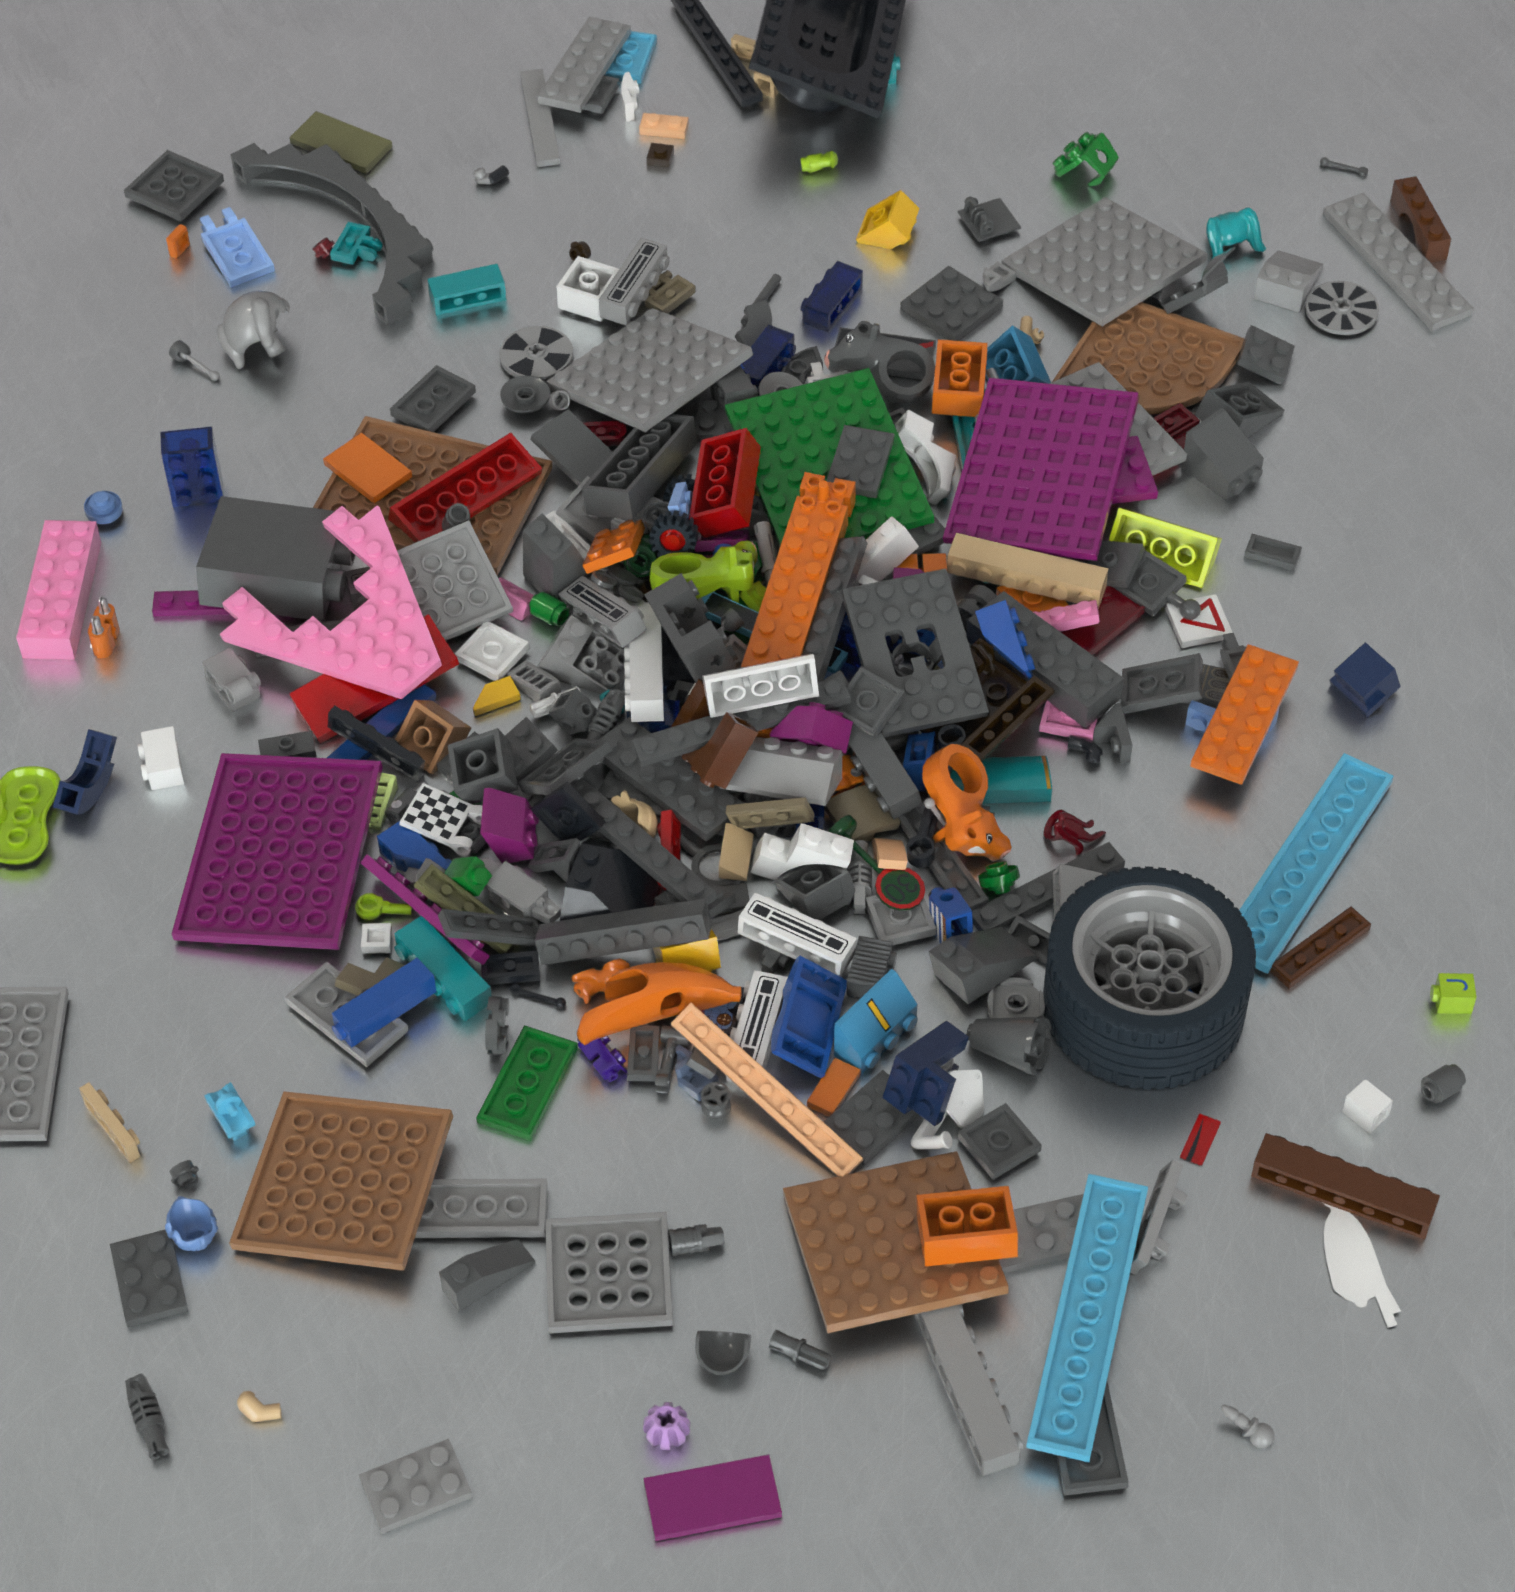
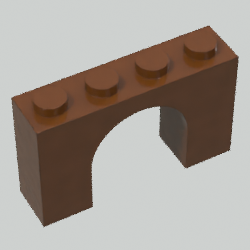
M698 679L671 727L710 716L702 680ZM726 712L708 743L701 749L683 754L681 757L691 764L690 769L701 777L699 780L703 784L714 788L716 785L726 789L758 732L749 721Z

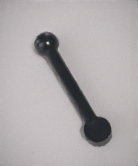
M519 984L510 986V994L512 996H519L521 994L555 1004L559 1009L566 1006L564 998L559 997L555 999L521 989Z

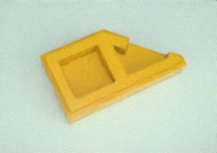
M511 676L485 684L473 706L474 716L521 700L520 693Z

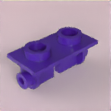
M608 1035L596 1039L585 1046L577 1038L579 1042L578 1047L590 1061L600 1055L592 1064L604 1080L609 1082L616 1080L618 1077L617 1073L620 1070L627 1074V1068L623 1065L627 1060L617 1048L613 1050L610 1048L608 1043L611 1039Z

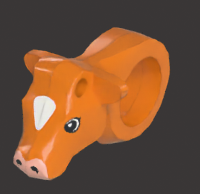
M950 744L927 758L923 765V783L930 797L935 800V805L946 819L945 827L933 837L935 843L945 840L950 850L959 851L965 856H984L993 862L1003 859L1011 852L1012 847L1009 838L1001 832L993 813L981 807L988 790V777L979 757L967 747ZM948 766L952 767L962 779L964 791L958 788L951 779Z

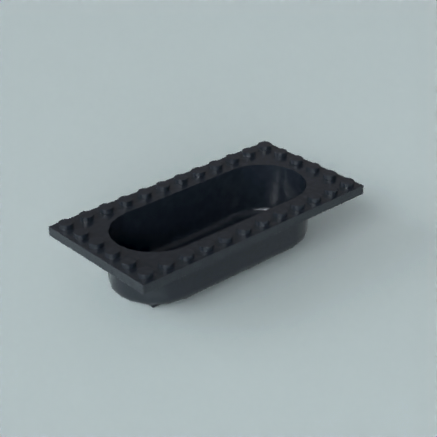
M766 0L749 69L769 76L777 91L792 104L813 112H831L844 105L879 119L883 111L906 0Z

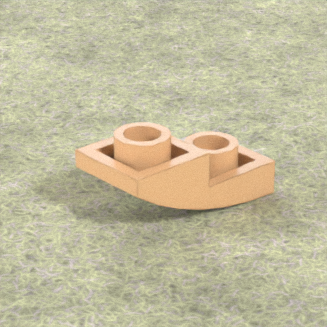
M873 838L874 859H877L878 868L906 870L907 855L901 840Z

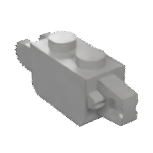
M489 857L481 859L487 870L492 874V877L486 884L489 902L514 917L537 919L543 923L555 922L560 917L561 909L549 898L548 889L541 881L533 880L520 867H514L506 861L500 865L496 861L489 859Z

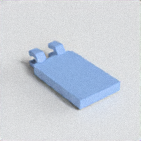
M231 207L221 210L225 217L223 218L225 225L218 228L215 227L209 215L200 218V222L203 225L201 226L203 232L201 233V239L230 287L275 271L273 262L246 219L238 220Z

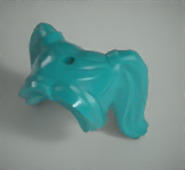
M1246 207L1239 212H1227L1209 218L1206 234L1212 251V259L1223 253V246H1232L1245 240L1257 252H1264L1266 250L1262 241L1258 217L1251 208Z

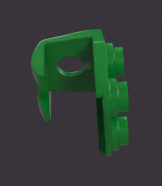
M1087 131L1077 140L1079 143L1071 141L1063 149L1065 154L1057 157L1052 164L1055 166V175L1061 177L1085 160L1098 172V175L1088 185L1097 186L1115 166L1119 156L1103 133L1094 135ZM1096 150L1105 154L1106 163L1099 160Z

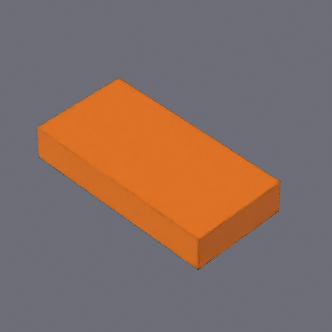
M834 1058L825 1072V1076L821 1078L808 1098L807 1107L830 1117L841 1107L860 1077L861 1069Z

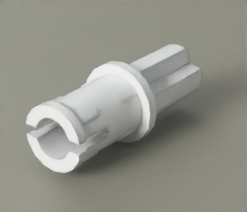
M575 686L558 694L553 692L550 694V697L531 703L530 713L533 718L549 714V711L561 694L576 688L579 691L580 689Z

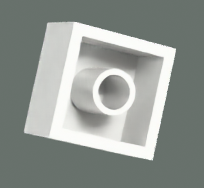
M577 256L556 286L558 308L602 322L604 318L600 317L599 298L619 268Z

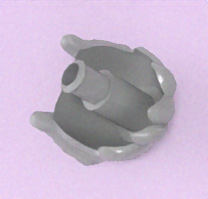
M252 291L240 296L227 308L222 324L217 327V335L224 351L234 361L237 369L244 367L245 350L256 342H261L271 358L284 351L285 347L275 332L278 331L276 319L279 316V311L282 313L285 310L290 311L287 300L272 292Z

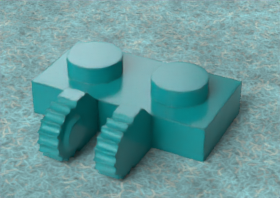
M348 222L330 252L331 260L353 265L359 256L362 260L373 262L377 258V252L383 248V242L377 238L370 237V226Z

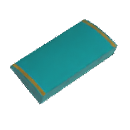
M1047 756L989 757L982 762L988 777V790L983 804L1051 802L1052 781ZM952 769L951 779L958 788L964 791L962 779Z

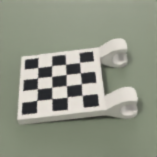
M422 783L400 820L399 825L449 846L458 855L467 857L471 852L473 841L465 836H457L468 816L475 823L481 825L483 805H472Z

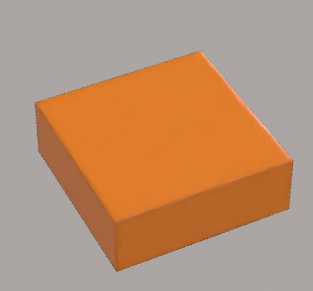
M181 224L166 238L169 255L177 259L190 245L187 227Z

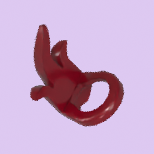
M1062 809L1054 812L1044 827L1045 839L1052 842L1057 840L1066 841L1075 847L1076 855H1080L1084 850L1083 844L1080 841L1084 843L1096 841L1106 832L1098 831L1089 834L1084 828L1089 829L1093 827V820L1084 822ZM1053 826H1054V834H1055L1054 836L1052 835V828H1053Z

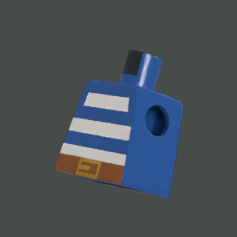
M936 887L929 892V911L936 926V936L939 943L944 942L951 936L973 932L972 910L957 888L952 887L944 890L941 887Z

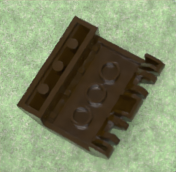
M979 638L970 646V650L989 713L986 717L952 724L959 725L965 731L966 740L961 746L969 748L983 762L1055 693V690L1036 676H1033L1027 682L996 661L994 647ZM946 725L923 729L920 731L921 733L935 732L936 743L939 746L938 733L940 729ZM949 736L943 741L949 744L950 742L957 741L959 737Z

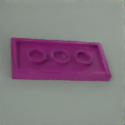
M769 1454L643 1478L655 1541L782 1517Z

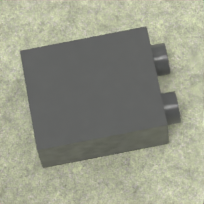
M221 496L196 565L199 605L224 608L222 603L243 587L273 615L310 619L314 616L318 621H324L330 601L341 602L344 597L346 572L345 570H340L341 565L352 566L355 560V554L324 528L322 521L335 511Z

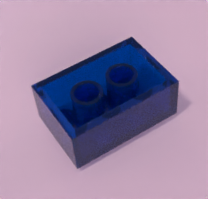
M212 426L160 432L161 456L173 507L219 502L220 497L224 496L223 478Z

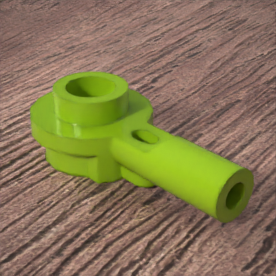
M366 893L357 900L355 911L362 919L374 920L381 914L411 915L412 907L408 904L383 901L381 896Z

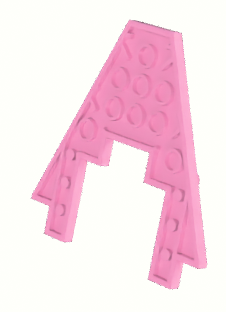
M341 506L322 521L326 530L370 567L366 573L353 582L355 589L368 600L331 631L312 616L292 632L243 587L222 603L224 609L236 619L234 623L220 633L224 642L396 698L403 699L442 666L379 506L374 507L360 520Z

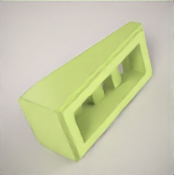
M381 773L377 794L384 795V797L376 796L374 805L381 807L373 806L372 814H376L378 817H371L368 828L382 829L386 819L385 810L392 804L398 790L395 775Z

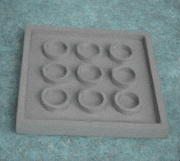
M469 520L397 550L423 617L428 614L430 615L445 641L477 628L483 623L491 622L513 612V607Z

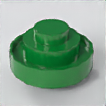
M1006 861L990 864L985 867V872L978 875L980 887L988 888L989 891H994L995 894H1004L1011 891V886L1015 884V880L1020 878L1018 866L1008 865Z

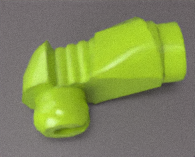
M828 151L825 154H811L801 158L802 172L809 173L822 170L825 167L833 169L838 163L837 154L833 151Z

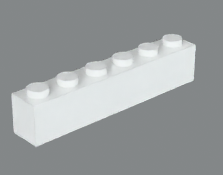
M649 602L629 603L631 606L636 605L644 615L642 620L647 629L624 646L625 711H631V722L664 721L662 626Z

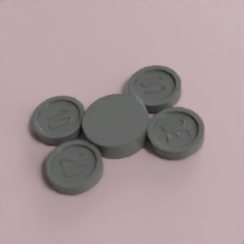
M622 562L605 567L607 569L606 573L598 570L593 571L591 575L593 582L606 589L617 587L618 592L623 597L634 602H641L644 597L643 592L634 587L635 584L642 585L644 581H650L649 576L637 577L627 569H624Z

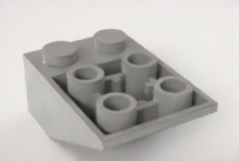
M570 615L560 627L537 666L561 682L598 694H602L609 689L620 690L625 681L624 650L573 615Z

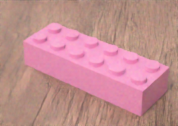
M45 520L16 637L22 658L75 660L101 547V538L96 521Z

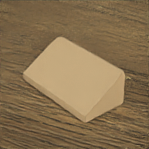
M730 823L725 824L719 861V878L747 881L754 834Z

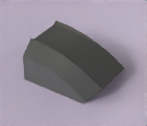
M827 864L802 865L773 882L798 910L806 916L821 921L824 917L844 905H849L855 893L850 872L839 866Z

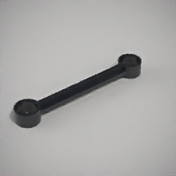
M946 725L938 733L939 749L950 744L961 745L966 740L965 731L959 725ZM949 736L959 737L957 741L950 742L949 744L943 741ZM948 766V771L951 776L953 768ZM926 807L923 811L917 836L912 837L906 846L908 862L917 868L927 867L935 859V846L932 840L938 818L931 809ZM917 847L928 848L927 852L918 854V856L911 853Z

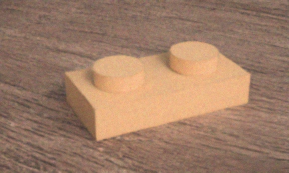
M643 113L639 134L685 139L689 117Z

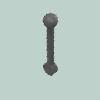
M1326 157L1320 160L1322 166L1329 165L1357 172L1360 176H1367L1368 168L1366 167L1357 168L1329 161Z

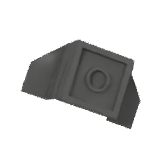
M1235 247L1215 256L1207 264L1201 278L1202 280L1182 289L1178 280H1175L1153 294L1152 297L1159 300L1166 313L1169 314L1227 284L1228 271L1223 260L1235 250Z

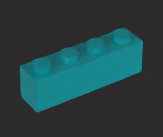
M418 917L394 933L396 941L394 949L397 955L403 961L407 960L408 962L418 958L435 977L436 993L434 995L437 997L441 996L445 1000L452 1014H458L464 1021H467L487 1007L489 997L492 996L491 987L424 917Z

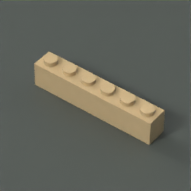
M956 533L947 555V573L1072 603L1096 600L1098 609L1107 586L1108 568Z

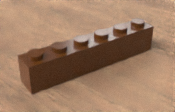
M1268 1133L1263 1138L1251 1177L1424 1240L1440 1195L1433 1193L1427 1188H1418L1404 1183L1399 1178L1379 1174L1368 1167L1351 1164L1340 1157L1329 1156L1316 1151L1312 1147L1301 1146L1287 1141L1284 1137L1273 1136Z

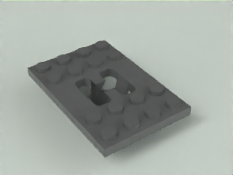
M946 568L842 589V598L862 667L894 684L907 694L881 730L884 737L988 716V707ZM925 628L933 630L935 640L929 647L919 641L917 630ZM898 634L902 637V642L891 653L885 637ZM905 652H915L921 655L920 657L911 658L913 665L911 675L903 674L895 664V658ZM924 658H926V660H927V662H928V664H929V667H928V668H927V666H926V662H925V659H924ZM942 659L944 668L933 670Z

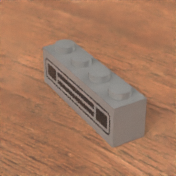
M645 238L639 239L599 298L601 318L627 325L630 319L636 316L642 301H646L649 290L658 283L662 271L668 268L670 257L667 256V245Z
M583 575L558 594L562 602L570 609V615H573L621 648L647 629L642 620L644 615L636 605H629L623 597H616L610 589L602 588Z

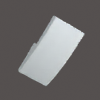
M626 72L622 79L621 94L623 115L625 121L629 122L635 120L634 110H637L636 94H639V86L636 80L633 81L630 73Z

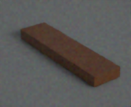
M1350 906L1272 964L1270 972L1290 989L1369 931L1371 923Z

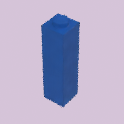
M415 958L332 1012L334 1023L332 1030L340 1041L345 1040L351 1048L436 993L434 975L418 958Z

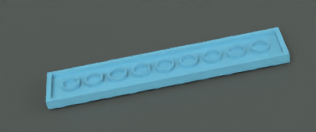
M1344 753L1240 908L1241 916L1246 919L1247 927H1250L1252 937L1254 938L1256 969L1267 974L1269 973L1272 964L1278 959L1390 787L1393 775Z
M1088 1174L1026 1448L1090 1462L1148 1186Z

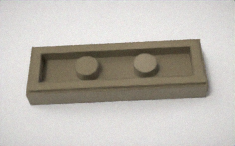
M806 797L726 806V815L731 824L742 829L814 821V812Z

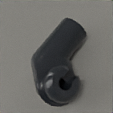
M1070 735L1068 749L1087 752V762L1094 764L1100 762V756L1103 755V751L1095 742L1090 739Z

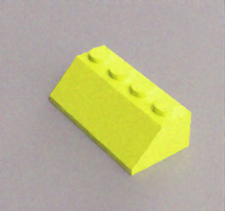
M1118 508L1108 541L1144 544L1147 552L1184 574L1187 579L1186 584L1203 588L1215 563L1222 538L1133 510Z

